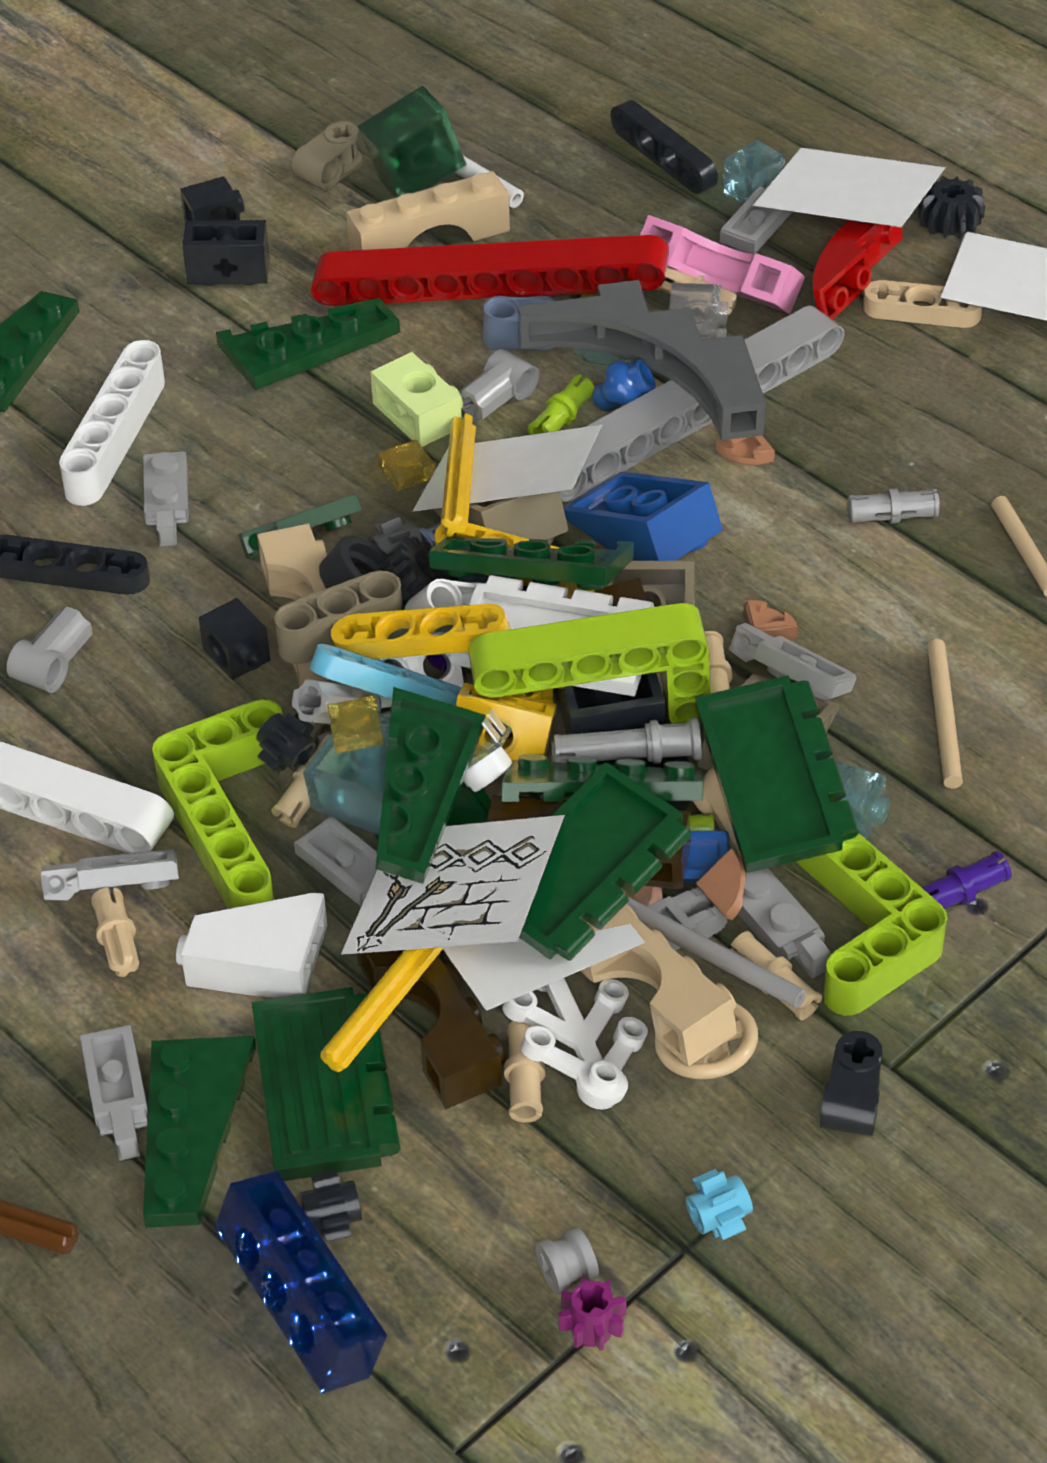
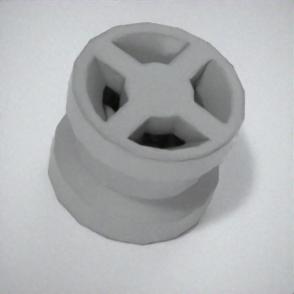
M575 1226L566 1230L563 1238L553 1242L545 1239L536 1243L535 1252L540 1269L547 1284L555 1294L558 1295L562 1291H567L572 1282L585 1277L588 1281H591L599 1276V1268L594 1251L586 1235L579 1227Z

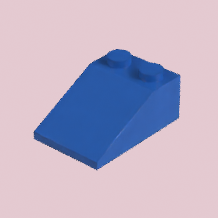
M621 471L563 507L568 522L609 550L617 549V541H634V557L632 561H677L688 552L705 547L708 544V539L723 530L710 484L703 481Z

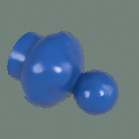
M642 359L632 363L624 361L613 362L606 369L605 381L594 388L592 401L598 409L603 411H611L618 405L622 407L655 389L654 376Z

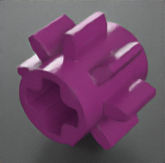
M584 1277L581 1278L580 1284L573 1292L562 1291L561 1308L563 1310L558 1313L559 1331L572 1330L575 1348L584 1345L597 1347L601 1351L604 1350V1344L612 1335L616 1337L624 1335V1320L622 1317L626 1315V1298L620 1296L613 1298L611 1281L606 1280L601 1283L598 1281H588Z

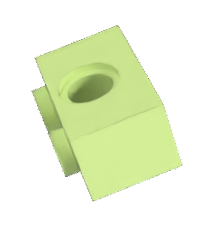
M413 352L371 371L373 404L420 448L450 434L452 419L455 416L462 418L463 399L456 387L448 385L437 375L435 369L430 364H425Z

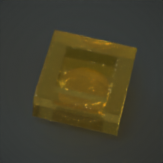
M416 439L378 453V465L397 491L430 480L436 470L435 463Z
M375 696L327 704L336 753L384 744Z

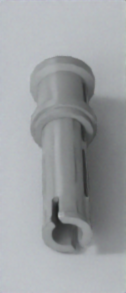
M690 717L689 722L661 725H659L657 720H651L649 723H645V728L554 735L556 762L567 763L568 758L575 756L591 757L597 761L647 757L648 762H653V764L661 763L662 758L691 756L693 760L702 759L698 717Z

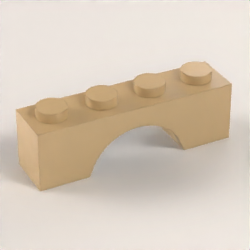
M494 171L479 173L473 177L451 183H443L412 194H403L394 199L376 204H367L361 208L346 212L349 250L406 248L419 234L439 225L459 226L468 232L473 241L510 231L509 192Z
M309 523L257 534L260 564L270 596L297 600L326 589L319 574V565L327 556L322 539L315 541ZM311 661L293 664L300 687L306 679L328 681L329 679L313 672L309 668Z
M626 904L601 930L631 924L645 943L585 968L580 972L593 983L612 978H632L644 981L655 987L658 991L650 1002L656 1039L689 1067L737 1034L734 1015L736 1002L724 985L721 983L715 985L702 974L699 966L691 957H682L670 947L667 939L657 929L651 931L638 919L633 909ZM587 922V924L594 930V932L599 931V929L595 928Z

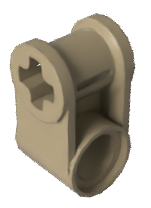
M348 121L335 122L329 125L322 133L307 144L302 145L296 151L292 160L293 173L323 190L334 188L338 182L362 166V155L357 150L356 143L359 138L358 127Z

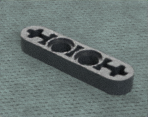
M628 100L611 109V122L616 133L688 190L695 194H700L717 184L718 173L712 160L633 100Z
M0 535V578L124 595L139 593L146 589L150 583L147 559L141 553L135 551L14 535ZM50 557L55 559L54 562L45 566L33 564L41 558ZM85 563L97 565L96 568L90 571L76 570L79 565Z

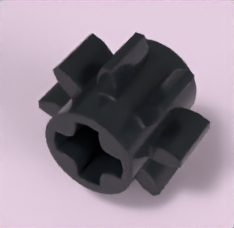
M281 713L272 715L261 726L256 736V740L260 743L259 746L263 748L258 758L274 771L278 768L283 771L286 767L295 771L299 765H304L315 750L316 743L312 741L313 738L309 735L315 727L309 722L299 720L298 713L294 716L287 713L285 717Z
M337 1171L311 1176L313 1190L300 1192L308 1232L322 1230L323 1238H325L326 1242L351 1237L349 1224L362 1220L361 1207L354 1180L340 1183Z

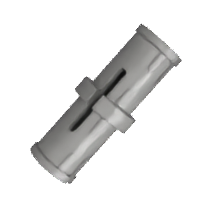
M897 488L887 489L886 493L849 495L847 500L850 523L889 520L890 524L899 523L900 519L938 517L940 509L937 489L899 492Z

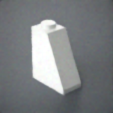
M309 893L195 915L188 935H181L176 951L177 964L183 965L186 986L271 999L306 994L327 929L324 894Z

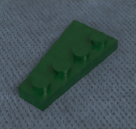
M380 298L329 308L327 316H308L307 313L291 316V323L269 327L267 322L250 325V332L232 335L230 329L216 332V338L219 348L250 385L257 390L400 333V320Z
M520 755L519 759L512 760V765L507 768L502 782V802H519V792H535L542 796L543 802H564V797L572 796L602 765L596 764V759L584 756L570 757L567 759V763L548 762V757L545 755ZM620 759L616 761V765H611L664 801H701L703 799L704 770H695L692 763L673 761L665 763V768L645 767V762L642 760Z

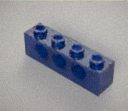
M278 1171L230 1183L214 1227L321 1393L323 1394L368 1379L388 1335Z

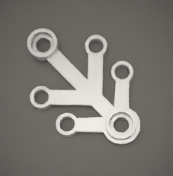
M564 978L536 989L548 993L559 1018L537 1007V997L532 991L503 1004V1012L509 1019L532 1026L527 1029L520 1045L524 1056L533 1061H542L575 1079L578 1096L586 1105L595 1109H608L624 1098L628 1089V1081L621 1070L632 1052H637L641 1049L648 1034L647 1027L639 1019L633 1017L622 1018L613 1034L615 1044L604 1059L595 1044L612 1015L619 1013L625 1005L629 991L622 982L615 979H607L600 983L594 997L595 1004L585 1020ZM556 1040L573 1048L578 1058L554 1047Z

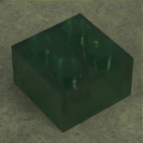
M423 85L357 126L380 181L395 198L403 194H412L429 189L467 165L445 108Z

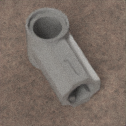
M505 349L495 351L486 362L484 372L459 391L463 399V408L461 409L463 414H470L473 417V422L476 423L480 419L486 418L512 397L517 400L528 398L539 381V369Z
M66 606L63 611H58L31 642L24 639L15 644L7 660L8 676L49 693L55 692L65 680L68 662L93 634L91 623L76 609Z
M306 679L300 688L294 690L292 707L298 712L299 720L305 722L369 729L375 725L379 718L381 698L378 694L337 681L327 682Z

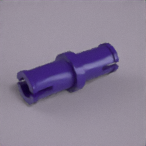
M994 851L989 856L963 868L959 865L949 868L946 871V876L921 888L939 902L944 909H947L957 903L967 905L976 899V894L1001 882L1010 880L1012 873L1007 860L998 864V861L1002 860L1004 855L999 851Z

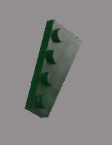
M41 291L0 324V412L5 413L76 318L79 313L77 299Z
M445 537L429 551L430 568L446 570L447 575L454 577H464L473 573H480L516 579V577L533 579L535 583L557 585L560 582L576 583L577 588L582 590H600L606 587L633 560L634 541H617L616 550L594 549V541L575 540V545L562 546L557 549L550 548L548 540L545 539L521 541L514 544V548L507 547L505 539Z
M393 687L376 857L377 870L424 884L483 732L484 726L482 722L486 715Z
M255 1035L151 1041L143 1205L145 1228L200 1225L218 1169L217 1160L221 1147L227 1141L231 1129L230 1120L236 1101H240L245 1085L244 1076L249 1062L253 1061L257 1048Z

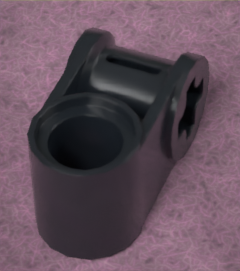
M852 1031L844 1034L838 1040L835 1046L830 1079L826 1082L820 1128L873 1136L880 1094V1069L883 1051L881 1043L872 1034L864 1031Z

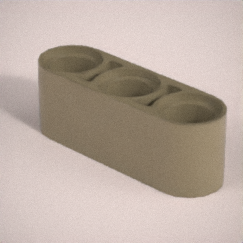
M375 571L279 607L274 616L279 656L291 664L310 662L313 659L318 644L335 646L331 638V629L339 619L358 613L403 610L399 578L388 571Z

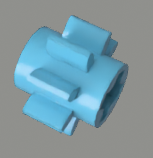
M713 1169L692 1179L697 1191L686 1196L685 1202L689 1215L701 1234L712 1231L715 1238L720 1236L722 1240H725L746 1230L741 1218L751 1213L753 1206L744 1183L737 1175L726 1178L723 1171L717 1172L716 1169Z

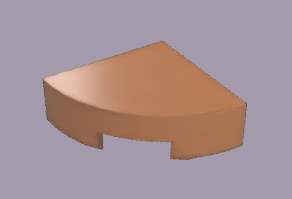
M762 435L729 440L716 439L715 450L721 456L733 462L760 465L774 461L775 450Z
M744 600V615L747 624L772 637L797 638L798 626L789 613L784 612L783 614L773 608L767 607V602Z
M730 849L696 882L722 914L731 921L738 914L745 900L742 896L747 873L742 858L733 849Z

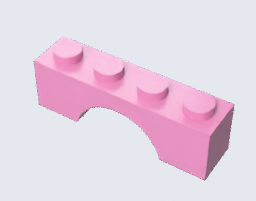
M648 215L640 234L656 235L667 242L669 246L667 266L669 268L696 278L702 275L706 282L733 291L739 297L789 315L805 279V276L791 265L757 253L749 254L723 246L684 227Z

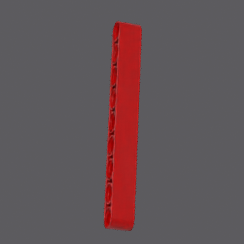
M633 235L331 251L319 257L310 290L311 295L317 302L327 306H343L380 298L384 303L488 299L496 296L529 297L598 293V285L634 280H639L642 291H650L661 287L665 281L669 246L665 240L656 235Z

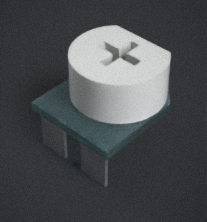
M492 709L487 716L500 732L498 733L487 718L484 719L482 725L492 738L476 748L463 781L474 792L490 784L513 763L501 747L512 729L510 726L506 728Z

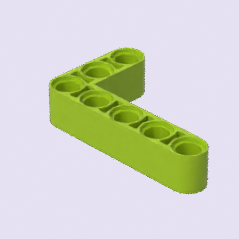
M676 603L490 632L474 638L468 647L474 687L479 694L486 697H502L660 672L668 716L671 724L689 722L690 717H698L695 708V697L710 694L709 648L699 609L688 603Z
M255 700L165 733L157 738L152 747L159 788L168 804L172 807L177 820L227 909L274 900L270 871L218 781L265 764L258 758L263 748L259 746L260 743L256 740L257 733L272 715L276 713L283 715L281 707L271 700Z
M858 834L855 838L843 841L842 851L796 861L869 927L868 930L834 951L828 957L823 998L828 1009L834 1013L850 1016L864 1011L941 957L947 925L946 910L861 834Z

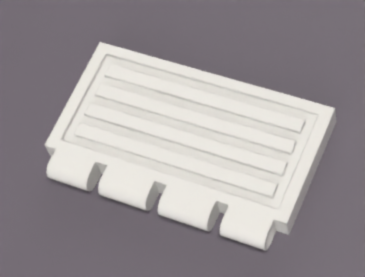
M493 575L489 576L486 585L476 584L468 604L490 603L501 606L505 611L511 629L654 607L653 602L620 597L617 607L612 606V595L575 589L572 598L568 599L567 588L530 582L527 591H523L522 580ZM468 652L450 654L451 665L471 668ZM642 675L572 686L635 696Z

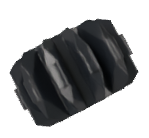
M941 176L939 182L935 181L917 206V209H919L920 226L929 228L930 234H943L944 239L949 235H955L961 239L966 232L975 233L976 227L981 225L985 215L983 189L975 187L973 180L961 181L958 176L954 179H947L945 176Z

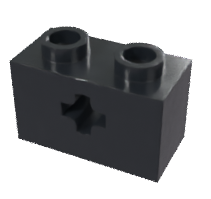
M266 220L186 221L182 248L187 284H267L270 253Z

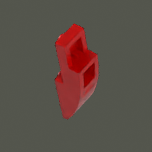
M848 220L827 243L815 266L813 292L816 308L833 320L872 282L870 269L903 239L902 227Z

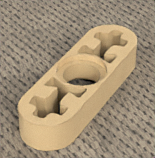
M877 280L869 283L868 287L864 290L863 310L867 315L876 319L968 328L977 325L982 315L981 306L941 298L945 286ZM922 301L931 303L932 305L919 306L914 304V302Z

